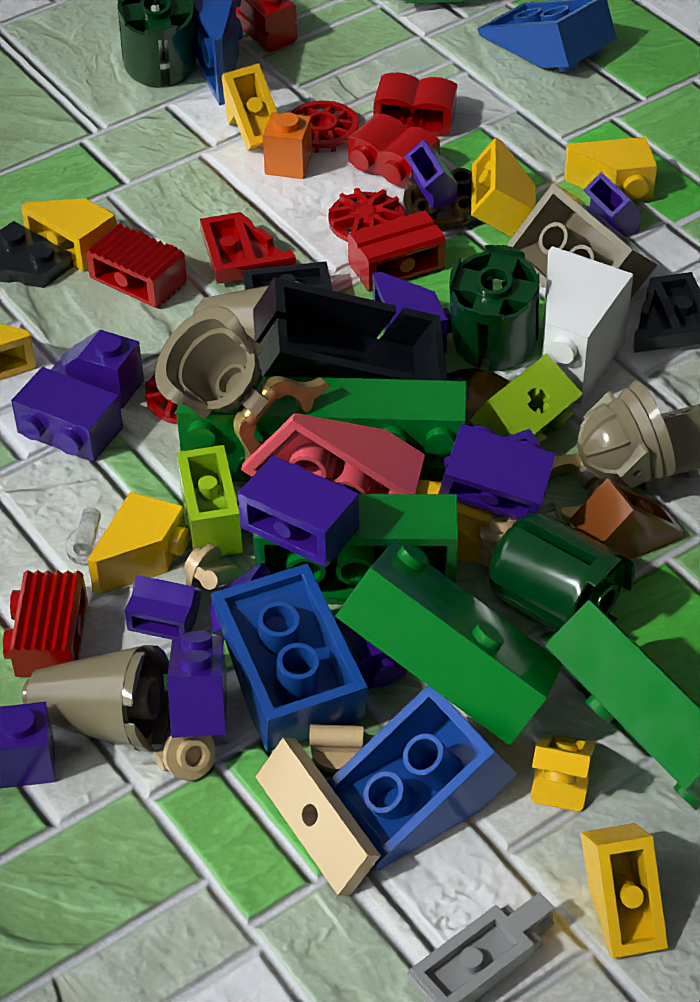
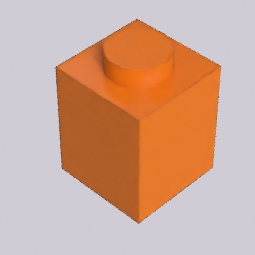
M272 112L263 133L265 175L304 179L312 157L310 116L296 115L290 112Z

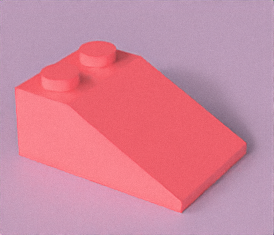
M294 413L243 463L241 470L253 477L265 462L274 455L289 463L298 464L307 471L334 483L343 484L358 494H415L425 454L385 429Z

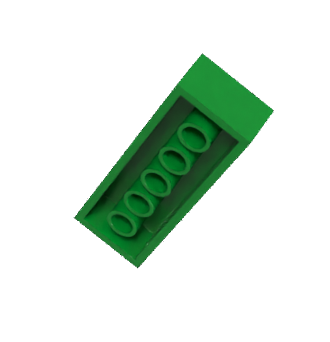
M262 376L263 380L259 384L257 391L262 387V383L265 380L274 376ZM286 377V378L291 379V380H294V381H297V382H308V381H312V380H314V379H317V378H319V377ZM321 377L329 384V389L314 399L312 409L309 412L303 411L297 405L295 397L286 395L277 399L256 423L257 427L255 428L254 436L255 439L260 441H266L294 413L385 429L425 454L419 479L442 482L446 469L443 464L444 458L450 456L461 423L465 424L466 381ZM178 403L176 414L180 450L187 451L224 445L232 481L248 482L252 476L241 470L245 462V450L233 427L236 414L241 412L245 406H241L234 413L225 414L223 412L211 411L206 419H203L187 405H180Z

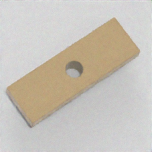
M282 738L255 777L336 894L351 895L381 855L297 739Z

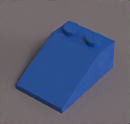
M194 0L196 64L218 104L223 105L225 104L222 75L236 69L239 58L238 40L243 39L242 25L236 12V8L241 7V0Z
M544 0L525 2L477 28L479 36L541 68L557 67L559 72L577 68L580 66L579 61L581 59L604 52L603 47L617 39L607 0Z
M308 563L211 593V600L247 709L266 752L275 750L282 738H296L298 742L308 739L310 724L346 726L364 719L368 687Z
M427 685L327 782L381 855L373 865L376 869L381 870L478 813L518 773L450 701Z

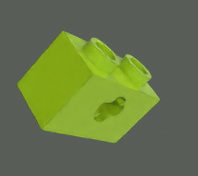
M546 353L487 400L470 421L474 426L487 427L493 430L496 435L502 437L530 428L539 444H541L547 438L543 434L547 427L551 426L556 432L576 414L571 406L583 393Z
M224 445L177 452L181 494L193 550L197 547L203 548L205 545L213 543L220 547L221 556L243 553L240 513Z

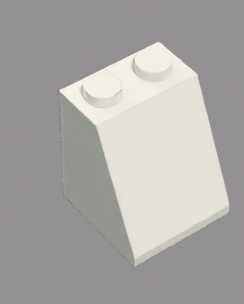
M552 246L548 251L542 356L547 353L578 387L583 395L576 403L582 404L626 340L633 273Z

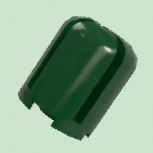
M118 0L117 10L122 59L128 75L134 81L145 86L161 87L160 45L162 59L166 61V72L170 85L172 86L184 81L196 65L194 0ZM152 5H156V11H151Z
M485 245L486 251L473 254L463 262L461 256L451 270L449 291L452 340L457 352L468 363L480 368L487 351V335H489L490 370H507L524 362L536 347V341L539 338L540 274L539 272L537 274L534 267L525 260V253L507 245Z
M528 513L517 520L504 533L495 546L489 567V584L497 599L555 632H558L588 600L615 623L617 618L609 613L617 601L621 588L624 587L631 591L635 576L634 561L547 513Z

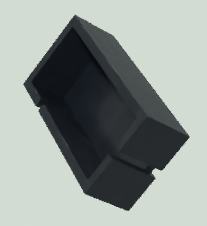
M274 277L253 308L254 338L264 348L258 355L262 376L448 381L440 316L404 307L380 339H377L396 314V305Z

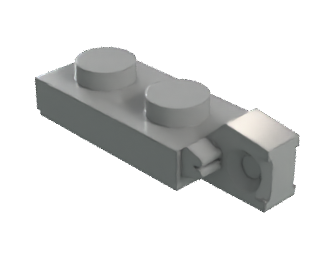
M540 892L515 911L509 905L501 909L497 905L493 906L410 968V971H408V982L426 1002H474L534 956V953L543 945V940L540 936L554 925L553 912L555 907Z

